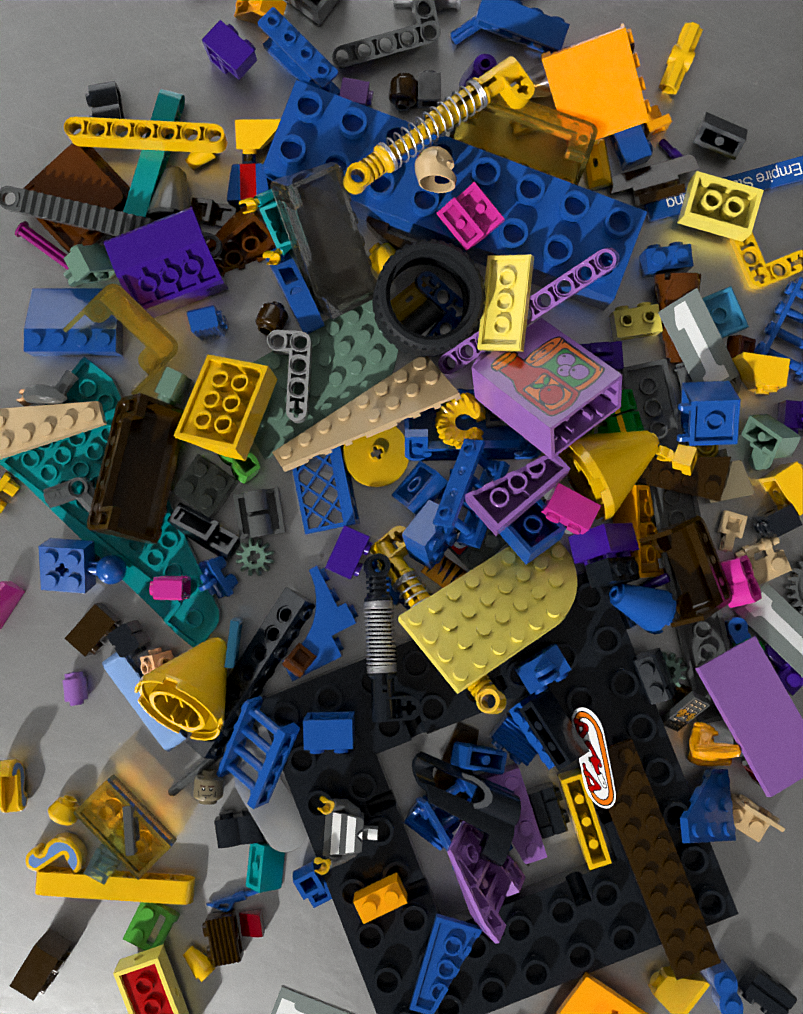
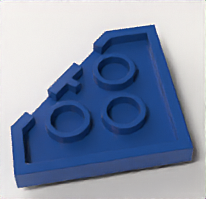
M707 769L702 776L704 781L701 786L696 787L689 800L691 805L688 811H683L680 817L682 843L736 841L728 769Z

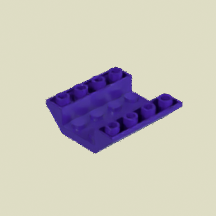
M192 207L104 241L114 272L135 313L144 322L228 289L223 275L217 267L205 241L201 226Z

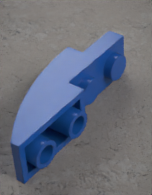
M289 252L284 256L281 255V261L278 265L269 266L301 330L307 334L325 326L294 259L291 258Z

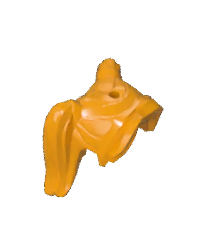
M702 722L693 724L692 733L689 738L690 752L687 758L691 763L699 766H731L732 758L741 755L739 745L714 743L713 736H718V731H715L714 727Z

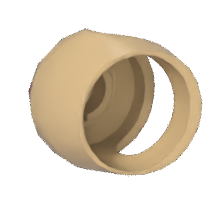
M431 146L419 153L415 161V174L421 188L434 193H446L452 191L457 182L456 175L452 171L454 161L447 150L439 146ZM435 176L445 177L450 182L438 184L435 182Z

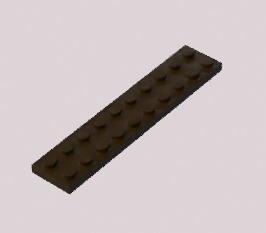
M629 738L607 747L616 791L615 803L612 807L608 808V811L676 980L721 963L632 739Z

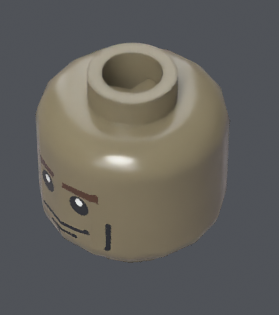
M203 769V773L194 777L193 796L199 800L200 804H216L217 800L223 797L224 778L216 775V769Z

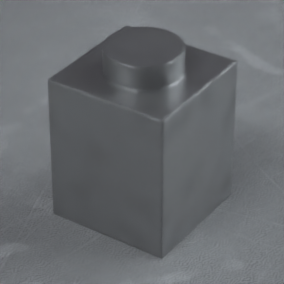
M434 70L418 72V108L437 107L438 101H441V72H435Z

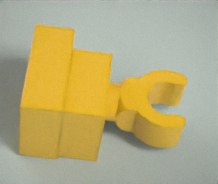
M678 444L676 452L659 445L656 453L658 460L672 461L673 469L681 470L682 474L689 476L692 475L698 459L697 448Z

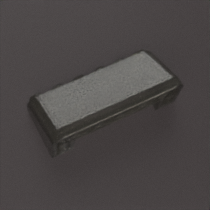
M334 162L284 176L271 182V189L302 277L318 311L331 319L371 301L377 282L370 268L372 267L371 260L364 249L365 240L358 230L357 215L352 211L350 204L351 195L343 185V170L338 163Z

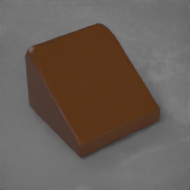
M743 335L729 336L726 348L731 358L743 352L754 353L756 339Z
M298 643L283 661L282 665L296 677L300 678L317 656L301 643Z

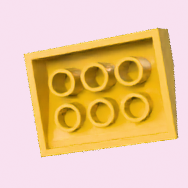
M207 354L174 437L217 454L246 461L278 379L269 366Z

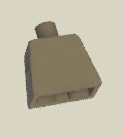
M718 450L715 457H728L727 450ZM741 460L731 461L729 464L721 501L754 494ZM705 499V504L718 502V501H713V500Z

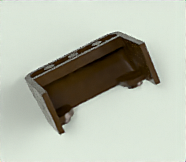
M695 516L672 524L639 539L640 543L651 540L654 549L660 553L667 552L682 591L676 602V610L681 617L670 623L672 628L706 620L732 601L730 586L706 523L701 516Z

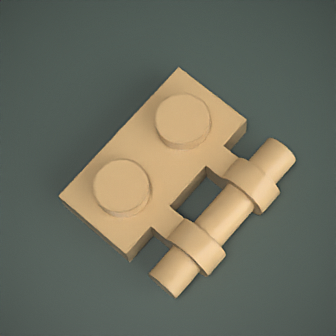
M764 537L758 543L751 546H743L740 551L734 553L735 558L744 555L748 556L758 585L792 571L783 549L773 551V546L780 543L778 537ZM763 551L765 556L755 560L754 554Z

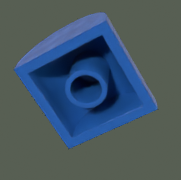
M420 461L392 493V496L416 516L428 500L434 502L436 499H442L448 481L436 470Z

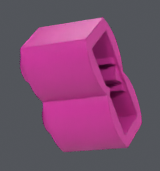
M747 555L721 561L732 592V601L728 604L730 608L755 603L762 599L760 587L754 577L753 568Z
M155 577L150 582V595H153L154 600L189 599L191 596V577Z

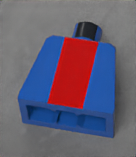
M242 153V164H233L231 166L227 192V202L229 205L244 207L245 203L239 205L240 200L254 198V196L270 189L262 167L263 164L256 163V154Z

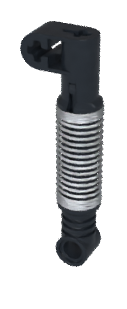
M381 553L368 557L363 566L366 578L369 579V581H366V584H369V587H366L369 593L364 598V609L370 610L364 611V613H368V615L364 616L368 617V619L364 621L368 622L365 624V626H368L365 628V630H368L365 634L369 635L365 637L369 639L366 640V643H369L366 645V647H369V649H366L369 652L366 654L369 656L366 659L370 661L366 664L370 666L366 668L367 677L371 679L372 722L413 720L421 712L420 702L413 696H395L394 691L397 663L393 662L396 661V658H393L396 656V654H393L396 650L392 648L396 646L392 644L396 642L392 641L395 639V637H392L395 635L392 632L395 629L391 627L395 625L391 624L394 623V620H391L394 618L392 615L394 612L390 611L394 609V601L390 592H387V589H390V587L386 585L389 583V580H386V578L389 577L391 564L389 558ZM373 560H378L382 564L380 572L373 570ZM395 699H397V705L406 706L410 704L411 709L407 711L398 710V717H396Z

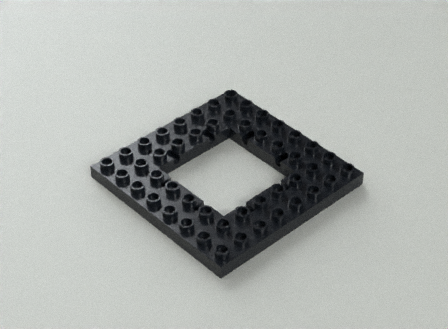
M585 569L577 573L575 600L565 619L487 675L498 691L505 695L506 700H516L530 693L514 669V666L552 643L558 646L572 670L567 672L568 676L559 682L554 680L552 683L547 684L548 691L550 690L558 700L559 705L571 722L576 709L584 707L591 710L602 724L607 747L629 738L632 739L705 924L710 926L739 913L711 843H682L680 817L683 811H688L691 805L689 801L692 796L657 706L656 704L650 705L634 666L633 660L636 658V653L619 610L610 602V587L590 588ZM413 638L394 644L396 647L392 649L396 650L393 653L396 654L393 657L396 658V661L393 662L397 663V675L394 678L395 696H413L421 704V712L413 720L372 722L371 679L367 677L366 668L370 666L366 664L370 660L366 659L369 657L367 655L262 696L264 700L260 707V711L279 727L295 723L300 727L284 765L283 772L316 857L322 859L326 857L323 856L326 815L317 809L318 807H324L326 804L319 800L321 796H325L329 800H350L360 808L361 812L365 813L364 825L378 826L377 841L363 840L362 852L349 861L330 868L323 875L376 1014H423L410 1010V1003L436 913L441 914L407 825L404 824V817L379 753L409 742L419 734H429L483 713L476 704L475 696L473 697L467 688L457 694ZM491 695L487 701V704L490 708H492L496 703V699L493 695ZM395 699L396 717H398V710L407 711L411 709L410 704L406 706L397 705V699ZM354 711L355 742L353 749H349L347 753H334V749L324 750V753L311 754L310 750H304L303 720L307 713ZM267 729L270 739L273 742L274 734ZM577 759L576 762L580 768L579 759ZM593 802L612 853H609L612 863L589 870L587 864L584 863L523 887L519 893L505 897L498 913L506 924L500 942L495 944L483 931L472 945L469 955L466 956L461 964L458 974L450 983L447 993L434 1014H488L581 977L585 972H594L662 945L608 808H601ZM397 872L407 892V904L363 924L353 903L354 893ZM469 909L450 916L451 918L479 926L471 916Z

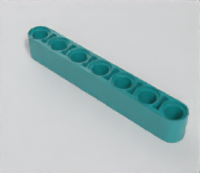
M160 89L151 120L180 122L185 106L184 94ZM146 133L145 138L149 137L151 133ZM168 134L165 139L172 138L174 134ZM141 150L123 212L146 218L147 210L161 176L167 167L171 151Z

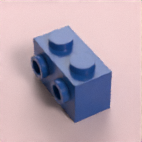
M681 241L670 243L666 247H661L660 244L647 246V249L639 256L642 278L654 277L658 274L687 273L694 266L691 244H683Z

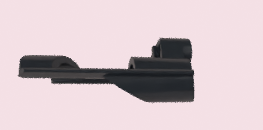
M422 751L417 753L412 760V771L418 785L426 790L429 803L484 831L483 838L479 844L481 846L479 858L501 867L507 858L514 837L515 825L519 821L521 813L519 796L515 795L514 791L427 753ZM436 768L477 786L471 802L437 788L433 779V769Z

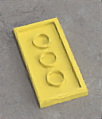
M533 255L487 256L484 283L486 300L483 302L485 307L480 319L478 350L524 352L534 264Z

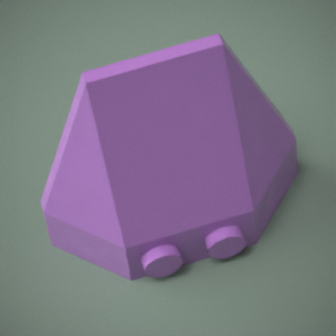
M462 821L447 853L471 916L483 932L496 944L500 942L506 928V924L498 914L505 897L520 892L526 876L509 855H507L501 867L479 858L481 852L479 844L483 838V833L474 826Z

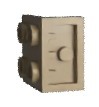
M731 793L736 829L757 842L761 841L770 825L781 832L785 831L786 828L779 824L781 819L773 815V813L762 806H758L742 794L737 797Z

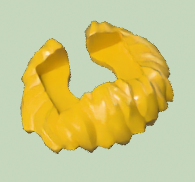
M467 392L460 395L461 399L458 401L452 399L443 403L439 411L436 412V424L434 426L437 429L439 438L445 444L455 446L456 449H461L464 439L483 440L482 435L484 432L481 429L473 427L468 430H460L455 424L456 418L461 414L471 416L473 419H476V422L486 418V411L482 403L475 399L474 395Z

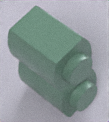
M166 366L154 392L158 393L157 398L173 406L176 403L181 405L192 380L186 375Z

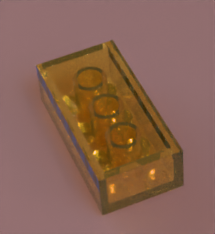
M114 774L73 812L137 880L177 840ZM124 806H132L135 809L134 817H138L140 839L136 841L138 851L135 855L126 856L122 810Z

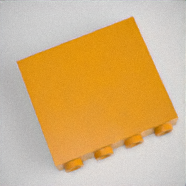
M624 23L620 24L621 27L557 52L551 53L549 51L541 54L568 150L649 121L648 114L652 111L649 100L643 99L642 91L646 90L643 76L638 77L636 68L640 67L637 52L632 54L630 44L634 43L631 28L626 30Z

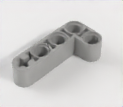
M274 330L267 337L268 346L275 354L289 355L286 414L294 423H303L309 415L312 341L309 335L303 331ZM277 337L284 339V344L281 347L273 346V341ZM306 339V347L302 349L296 347L297 340ZM298 361L306 363V368L301 372L294 370V366ZM297 384L305 386L304 392L300 395L293 393V387ZM292 399L299 401V408L303 411L297 418L292 413V411L297 409V403L292 401Z

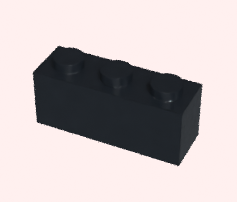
M550 690L519 709L558 771L590 751Z

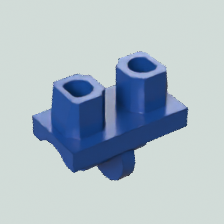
M223 556L203 560L197 564L203 573L199 575L203 582L198 586L200 591L207 589L210 595L216 594L218 599L225 596L229 597L234 593L232 589L238 584V581L233 574L223 576L220 570L227 566Z

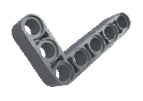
M410 0L415 25L340 45L333 51V63L339 68H346L437 41L440 37L441 29L434 0ZM424 2L429 6V13L427 15H422L419 12V3ZM426 26L434 29L435 35L433 39L425 37L424 28ZM404 32H409L413 36L411 45L403 43L402 35ZM387 38L391 41L392 47L390 51L381 49V39ZM361 44H365L370 48V55L368 57H361L359 55L358 48ZM344 50L348 53L349 59L346 63L342 64L337 61L336 54L338 51Z

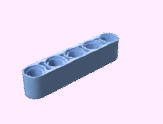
M115 652L102 662L108 675L164 750L169 752L188 738L184 729H181L179 734L173 732L153 719L137 701L141 695L139 691L135 693L134 690L144 674L133 659H130L129 656L119 657L118 653Z

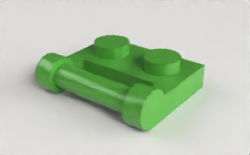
M140 902L123 940L143 950L163 945L173 924L178 921L180 913L162 903ZM162 915L166 919L153 943L148 939L159 916Z

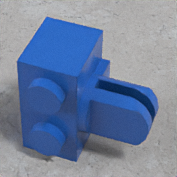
M555 643L550 644L514 666L530 694L534 692L539 694L548 688L547 684L552 683L554 680L559 682L568 676L567 672L572 670Z

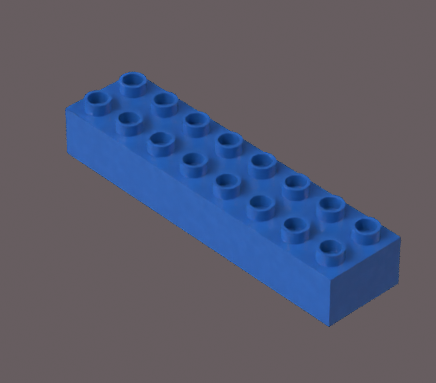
M295 81L262 166L269 185L366 221L367 216L386 222L389 224L390 231L417 241L436 239L438 241H445L447 244H454L457 248H461L464 254L467 253L475 263L483 266L487 265L488 255L531 254L534 256L531 284L542 288L599 250L613 248L619 253V264L613 270L570 298L603 311L615 299L647 211L447 136L439 137L437 142L431 143V146L444 148L453 158L454 167L452 171L456 175L457 182L452 191L434 193L420 187L415 174V161L420 153L417 152L416 157H410L407 163L402 162V166L396 171L385 173L378 177L362 193L351 194L343 185L347 168L352 163L359 162L371 154L378 143L382 142L387 145V137L395 142L393 133L397 132L402 136L401 127H405L409 131L408 122L301 81ZM410 124L411 130L414 129L415 127L412 124ZM431 135L432 140L437 139L436 135ZM424 140L425 145L430 143V140ZM421 144L417 145V150H421L423 146ZM410 150L409 154L414 155L415 150ZM406 154L402 156V160L406 161L408 159ZM351 175L355 182H362L360 176ZM435 176V182L438 184L450 182L445 177ZM475 182L505 218V221L466 251L436 213ZM606 252L602 255L601 261L605 266H610L613 262V257L610 253ZM584 266L581 270V276L589 280L592 276L591 269ZM563 280L561 283L563 292L569 293L571 290V284L567 280Z

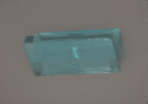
M109 836L105 841L110 845L113 837ZM101 844L96 849L84 874L105 885L117 871L121 862L105 854L107 848Z

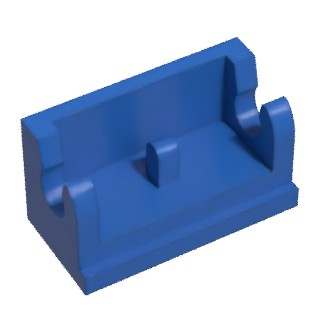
M423 795V796L421 797V798L425 799L426 801H428V797H427V796ZM416 802L411 807L404 824L438 850L443 849L444 846L428 819L425 820L419 813L417 808L420 805ZM440 808L434 811L439 822L450 815ZM457 821L445 830L450 840L454 837L452 833L459 827L461 822Z

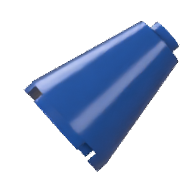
M619 583L609 593L610 602L613 606L646 632L654 635L661 634L663 632L661 629L665 625H670L676 613L677 604L672 598L674 595L667 590Z

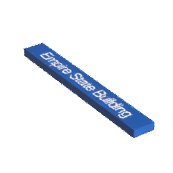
M803 156L723 177V179L764 191L803 181ZM686 193L644 205L649 223L680 215Z

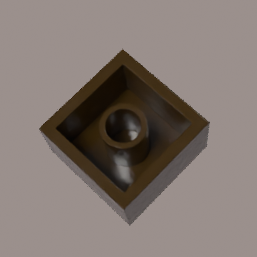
M49 928L33 946L9 986L32 1001L35 1000L39 993L44 995L58 976L61 966L69 958L71 952L68 949L73 942Z

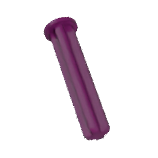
M23 221L18 225L15 230V236H22L65 269H69L64 260L67 254L31 229L27 221Z

